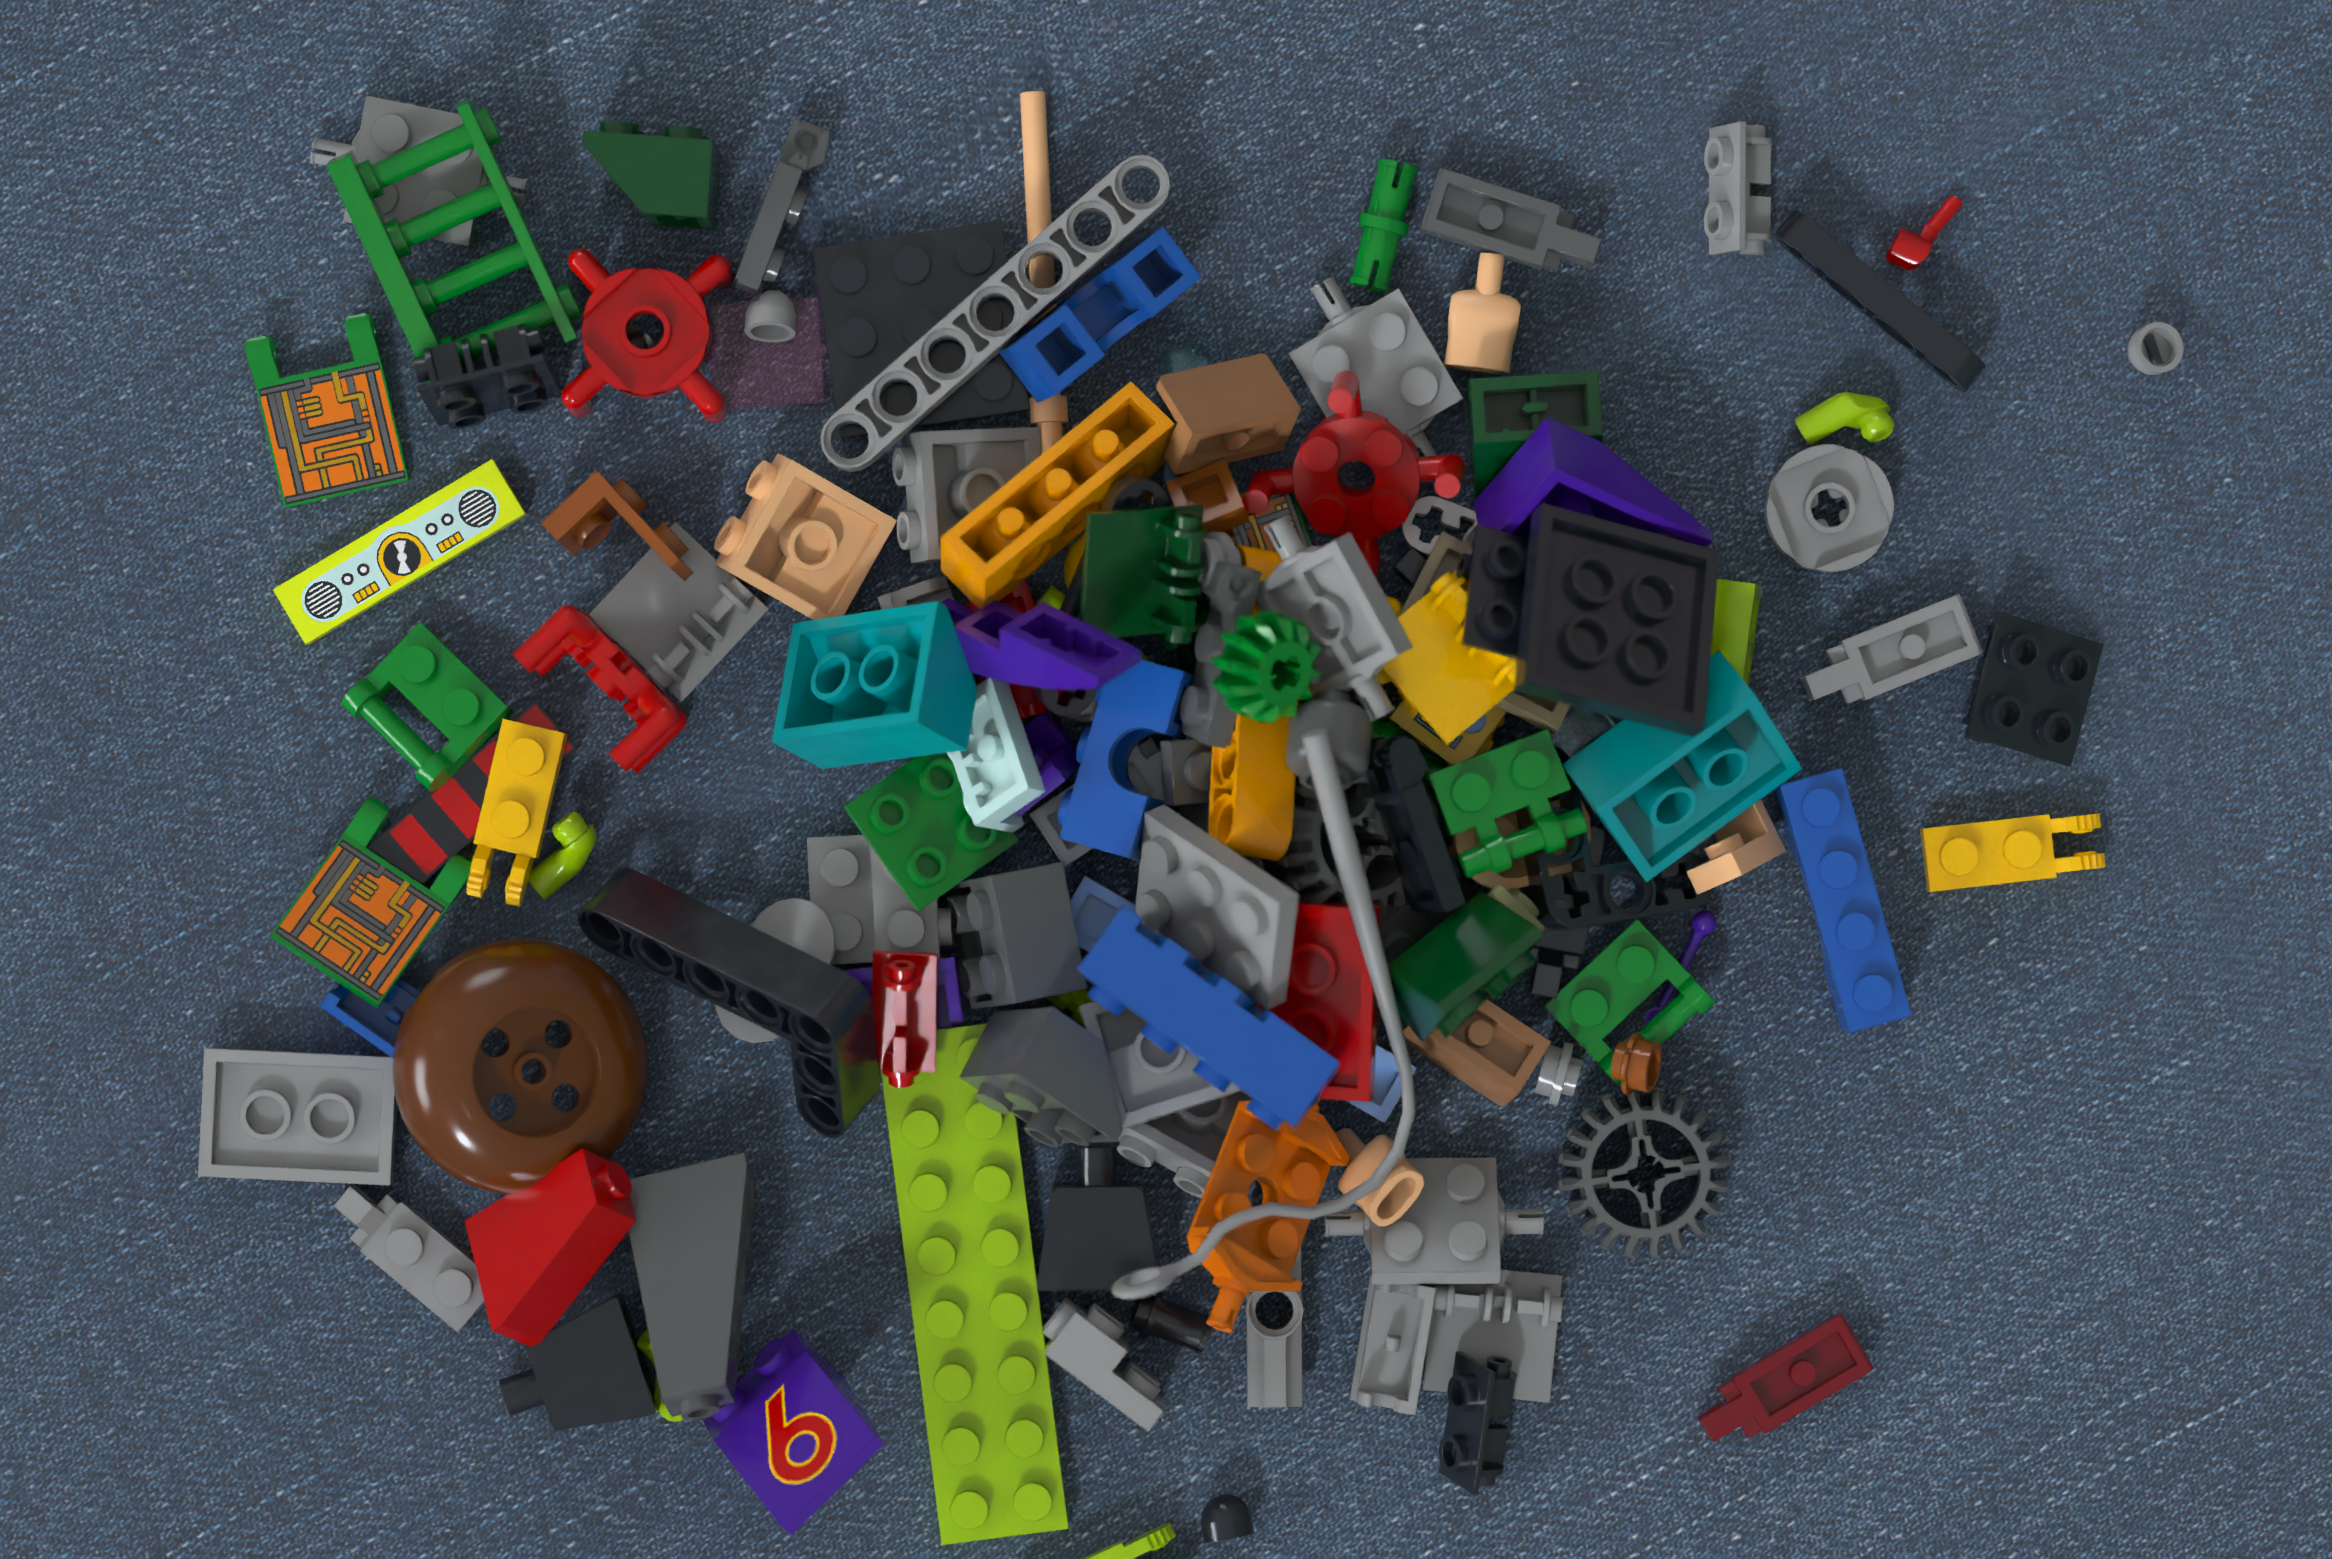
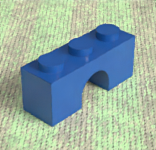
M1162 226L1137 240L1000 350L999 353L1037 403L1061 392L1105 356L1104 352L1115 342L1145 320L1155 316L1202 277Z
M1141 660L1137 665L1098 688L1095 696L1098 705L1092 725L1087 726L1083 730L1077 745L1076 760L1080 763L1076 781L1074 787L1069 788L1065 792L1059 807L1058 821L1062 825L1059 838L1140 861L1145 812L1163 805L1164 801L1146 796L1133 786L1128 774L1129 756L1138 742L1151 735L1164 734L1179 739L1186 738V735L1181 733L1183 722L1180 716V706L1184 692L1192 685L1194 675Z

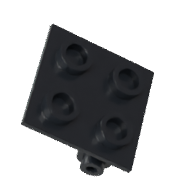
M520 324L494 331L493 335L501 364L496 366L488 334H480L487 366L486 369L482 370L477 369L469 338L461 339L468 371L466 374H464L458 346L455 341L425 348L423 356L413 358L418 382L430 381V383L418 385L417 390L439 426L448 424L452 429L469 428L483 423L486 420V414L511 409L513 413H528L545 407L548 404L549 398L561 396V388L543 354L533 355L545 352L539 327L526 329L525 324Z
M1481 525L1475 526L1472 555L1463 553L1459 558L1456 568L1457 578L1463 577L1467 581L1466 586L1468 587L1462 645L1517 659L1529 547L1528 538Z
M1998 612L1995 625L1987 626L1986 632L1990 633L1983 657L1986 658L1985 663L1978 662L1976 667L1982 670L1980 681L1973 680L1971 687L1976 688L1977 692L1976 695L1973 694L1967 718L1963 717L1961 724L1967 726L1964 738L1986 744L1992 743L2071 767L2104 644Z

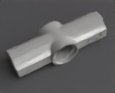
M1300 1247L1290 1276L1302 1282ZM1302 1287L1300 1292L1276 1291L1285 1294L1289 1298L1292 1305V1314L1285 1325L1274 1329L1262 1325L1258 1321L1255 1312L1256 1304L1260 1297L1273 1291H1250L1249 1296L1246 1297L1245 1305L1247 1407H1302V1316L1304 1311Z

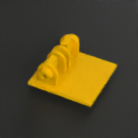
M1456 570L1452 574L1447 572L1430 587L1431 591L1398 617L1413 647L1387 661L1382 669L1385 675L1446 745L1451 743L1514 690L1517 659L1462 645L1468 587L1466 586L1467 581L1463 577L1457 578Z

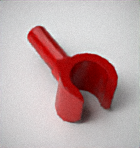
M1950 195L1923 226L1919 235L1901 227L1886 254V260L1907 271L1917 269L1928 256L1934 240L1938 237V233L1963 206L1962 202L1956 196Z

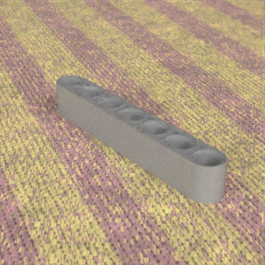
M1146 155L1131 156L1121 162L833 414L823 426L820 437L822 450L828 460L838 469L848 472L861 471L872 465L993 359L1000 350L1017 338L1155 217L1167 203L1170 190L1169 174L1163 164L1155 158ZM1144 171L1156 178L1159 183V192L1153 200L1148 203L1139 204L1132 202L1125 196L1122 190L1123 181L1131 173ZM1085 214H1100L1108 220L1111 226V233L1102 244L1088 246L1080 242L1075 236V223ZM1037 256H1051L1059 261L1063 268L1061 279L1051 288L1042 289L1035 287L1028 281L1025 275L1027 265ZM999 297L1005 299L1014 309L1013 321L1003 330H987L978 321L977 313L979 307L990 298ZM950 339L957 341L963 346L966 351V358L959 370L954 373L944 374L936 371L931 366L929 355L936 343ZM894 382L908 383L917 392L916 406L910 413L904 416L890 415L883 410L881 405L883 391ZM844 425H860L868 432V447L857 458H843L834 451V435Z

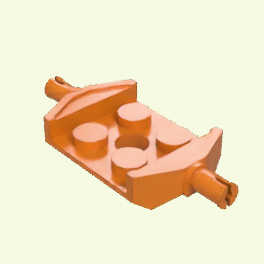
M1320 1099L1314 1104L1297 1130L1284 1121L1277 1131L1245 1109L1250 1101L1238 1102L1187 1234L1189 1250L1192 1254L1196 1252L1217 1223L1238 1211L1252 1208L1248 1192L1254 1180H1257L1262 1188L1263 1200L1261 1205L1270 1202L1300 1206L1317 1205L1331 1166H1347L1350 1160L1349 1154L1328 1121L1319 1113L1320 1107L1318 1104ZM1270 1215L1244 1223L1224 1234L1206 1260L1201 1263L1214 1276L1212 1283L1221 1288L1211 1314L1206 1321L1209 1326H1213L1214 1329L1222 1332L1232 1333L1244 1297H1248L1250 1291L1300 1292L1303 1282L1292 1278L1290 1273L1311 1219Z

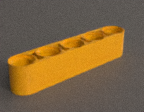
M1235 545L1240 552L1242 565L1262 572L1260 582L1270 577L1277 565L1283 562L1278 552ZM1255 600L1252 613L1254 617L1259 610H1262L1257 600ZM1237 714L1230 746H1227L1226 749L1212 746L1208 834L1239 855L1278 861L1288 849L1293 828L1295 774L1288 768L1285 761L1289 717L1282 718L1278 716L1274 723H1260L1248 718V715L1242 716Z

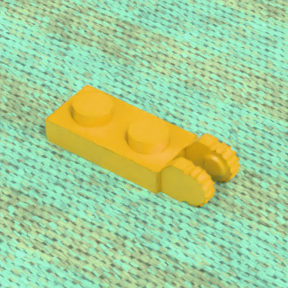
M502 719L473 844L478 846L472 859L466 888L467 895L479 898L483 896L490 882L491 865L495 849L517 854L506 882L505 902L517 907L522 905L534 858H539L566 746L567 733Z
M2100 813L2051 819L2050 814L1922 828L1920 829L1927 892L2057 878L2056 873L2106 867L2104 853H2097L2095 851L2077 852L2073 856L2054 858L2052 833L2070 831L2073 834L2092 832L2095 828H2101Z

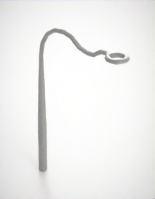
M1326 729L1308 731L1301 738L1341 885L1400 1073L1403 1112L1392 1149L1368 1180L1338 1199L1314 1206L1270 1202L1238 1211L1217 1223L1195 1253L1173 1264L1144 1268L1121 1277L1114 1283L1111 1290L1115 1297L1136 1299L1165 1289L1172 1283L1173 1279L1203 1263L1225 1233L1244 1223L1270 1215L1314 1219L1343 1211L1376 1190L1404 1154L1415 1116L1413 1073L1366 873Z

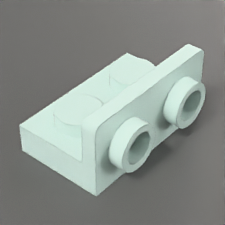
M988 677L976 686L977 695L968 749L948 752L947 754L953 761L964 794L963 803L972 818L974 826L1013 833L1024 825L1022 816L1018 817L1015 812L1043 794L1045 788L1009 684Z

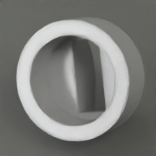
M767 290L763 294H757L749 301L745 312V334L754 340L762 342H784L792 339L796 335V312L793 302L779 290Z
M2153 322L2139 328L2134 332L2127 346L2128 359L2132 366L2147 375H2159L2174 369L2181 361L2184 351L2183 341L2178 331L2173 326L2164 322ZM2144 336H2146V343H2147V345H2148V349H2149V352H2150V354H2151V357H2152V360H2153L2154 364L2150 363V360H2149V357H2148V354H2147V351H2146V348H2145V345H2144V342H2143Z

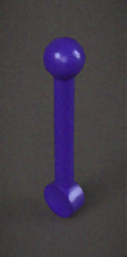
M1700 910L1693 916L1692 927L1694 930L1678 960L1687 970L1705 935L1712 933L1716 929L1717 918L1711 911ZM1669 980L1656 1006L1649 1008L1645 1012L1643 1017L1645 1025L1674 999L1678 990Z

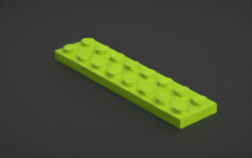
M988 1023L937 1029L936 1073L920 1072L919 1075L914 1077V1084L910 1087L897 1088L889 1085L888 1076L884 1075L881 1070L942 1545L1069 1529L1047 1355L1044 1354L1046 1345L1045 1337L1042 1333L1044 1329L1039 1291H1037V1275L1017 1119L1011 1112L1009 1114H1002L983 1105L975 1097L978 1090L959 1078Z

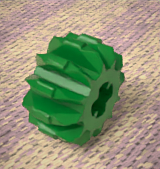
M1259 610L1255 617L1252 615L1237 616L1236 634L1232 632L1221 633L1220 636L1225 645L1223 653L1210 659L1217 668L1221 669V672L1211 685L1220 694L1224 695L1223 704L1228 706L1232 712L1242 716L1248 715V718L1260 723H1274L1278 716L1282 718L1296 717L1297 700L1313 699L1308 685L1312 678L1323 674L1312 664L1322 648L1314 643V640L1309 639L1310 628L1305 627L1301 621L1290 617L1285 618L1284 614L1272 610Z

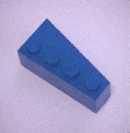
M1123 905L1077 968L1084 978L1094 985L1087 996L1118 1018L1124 1009L1127 1008L1144 1020L1146 1024L1140 1031V1034L1168 1054L1172 1055L1179 1045L1199 1060L1192 1071L1221 1092L1225 1093L1232 1083L1246 1093L1252 1100L1245 1109L1277 1131L1284 1121L1297 1130L1342 1067L1340 1062L1273 1013L1254 1004V1000L1225 978L1202 967L1197 959L1170 938H1166L1160 933L1156 934L1140 922L1142 918Z

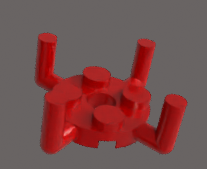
M578 248L572 251L568 258L569 267L577 280L584 283L592 294L586 303L581 329L583 349L590 365L562 391L561 399L568 411L575 417L588 415L593 406L591 398L607 384L622 393L643 399L665 395L680 388L700 409L708 422L719 423L723 421L728 412L726 403L721 394L699 370L706 359L712 339L709 316L701 299L714 287L726 289L733 283L734 273L727 258L719 254L712 255L687 278L683 279L673 272L653 268H632L611 275L588 250ZM641 315H653L659 318L664 325V334L661 341L650 349L637 348L628 340L630 323Z
M1344 370L1335 376L1327 399L1329 408L1336 414L1324 419L1307 435L1297 452L1293 468L1262 470L1254 473L1245 492L1243 505L1249 513L1261 514L1267 509L1272 495L1295 493L1300 508L1308 517L1309 523L1315 530L1339 538L1349 532L1351 533L1377 580L1381 568L1377 537L1401 526L1406 521L1415 505L1422 482L1435 481V490L1443 498L1456 496L1460 491L1465 463L1460 456L1455 454L1420 457L1415 444L1406 433L1403 434L1395 426L1388 423L1387 418L1374 412L1362 410L1358 377L1355 373ZM1349 461H1362L1373 470L1375 481L1366 489L1355 490L1343 483L1340 478L1339 469Z
M571 605L562 606L512 655L530 673L535 669L543 677L567 653L584 669L594 662L595 664L586 672L587 675L612 700L616 698L621 703L628 697L629 700L622 708L638 724L609 755L626 772L632 768L638 774L686 727L687 716L628 657V654L587 612L579 611Z

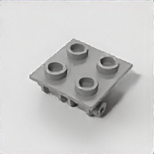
M675 522L670 529L689 548L681 559L694 573L684 581L651 548L593 609L589 616L645 667L647 672L656 681L683 702L769 609L731 573L715 565L717 560Z
M1501 1269L1500 1284H1434L1436 1293L1427 1342L1423 1390L1447 1392L1449 1380L1453 1376L1455 1354L1457 1351H1462L1486 1366L1487 1358L1491 1356L1510 1359L1512 1361L1511 1370L1517 1374L1513 1399L1550 1403L1558 1322L1561 1321L1563 1297H1561L1563 1276Z

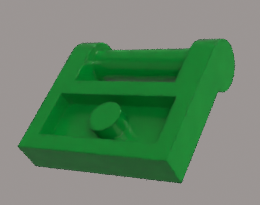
M421 622L408 633L367 678L357 682L345 694L341 703L355 719L363 717L417 770L416 779L429 792L442 787L500 727L502 719H507L514 712L448 646ZM394 686L450 740L441 751L435 753L382 701Z
M1636 919L1558 992L1556 999L1552 998L1544 1007L1621 1088L1622 1081L1613 1079L1611 1076L1614 1049L1603 1038L1653 991L1668 979L1680 992L1639 1031L1641 1035L1645 1036L1646 1040L1659 1042L1661 1045L1697 1011L1704 1015L1716 1003V1000L1639 919Z

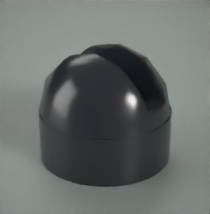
M1219 1495L1211 1499L1202 1511L1201 1528L1204 1543L1222 1541L1255 1533L1249 1509L1241 1499L1234 1495Z

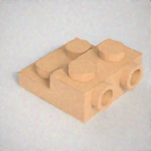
M777 453L772 464L764 460L752 472L745 490L746 494L751 496L752 499L741 519L732 516L721 527L714 543V549L721 553L715 565L812 620L843 616L897 520L797 462Z

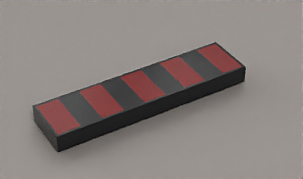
M538 700L531 703L512 720L566 733ZM499 732L475 752L442 787L428 793L372 842L367 849L424 885L446 865L453 855H458L470 845L475 838ZM568 735L562 763L579 749Z

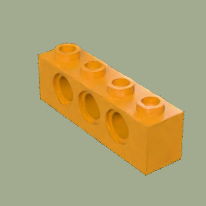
M1130 381L941 536V571L979 609L995 600L1000 601L1086 530L1087 512H1100L1107 492L1113 483L1124 476L1132 474L1149 478L1165 465L1167 461L1164 458V454L1174 432L1175 423Z

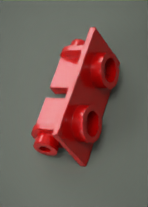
M873 950L872 1002L879 1070H882L883 1074L888 1076L889 1085L893 1087L906 1088L914 1084V1077L919 1075L920 1072L936 1073L938 953Z

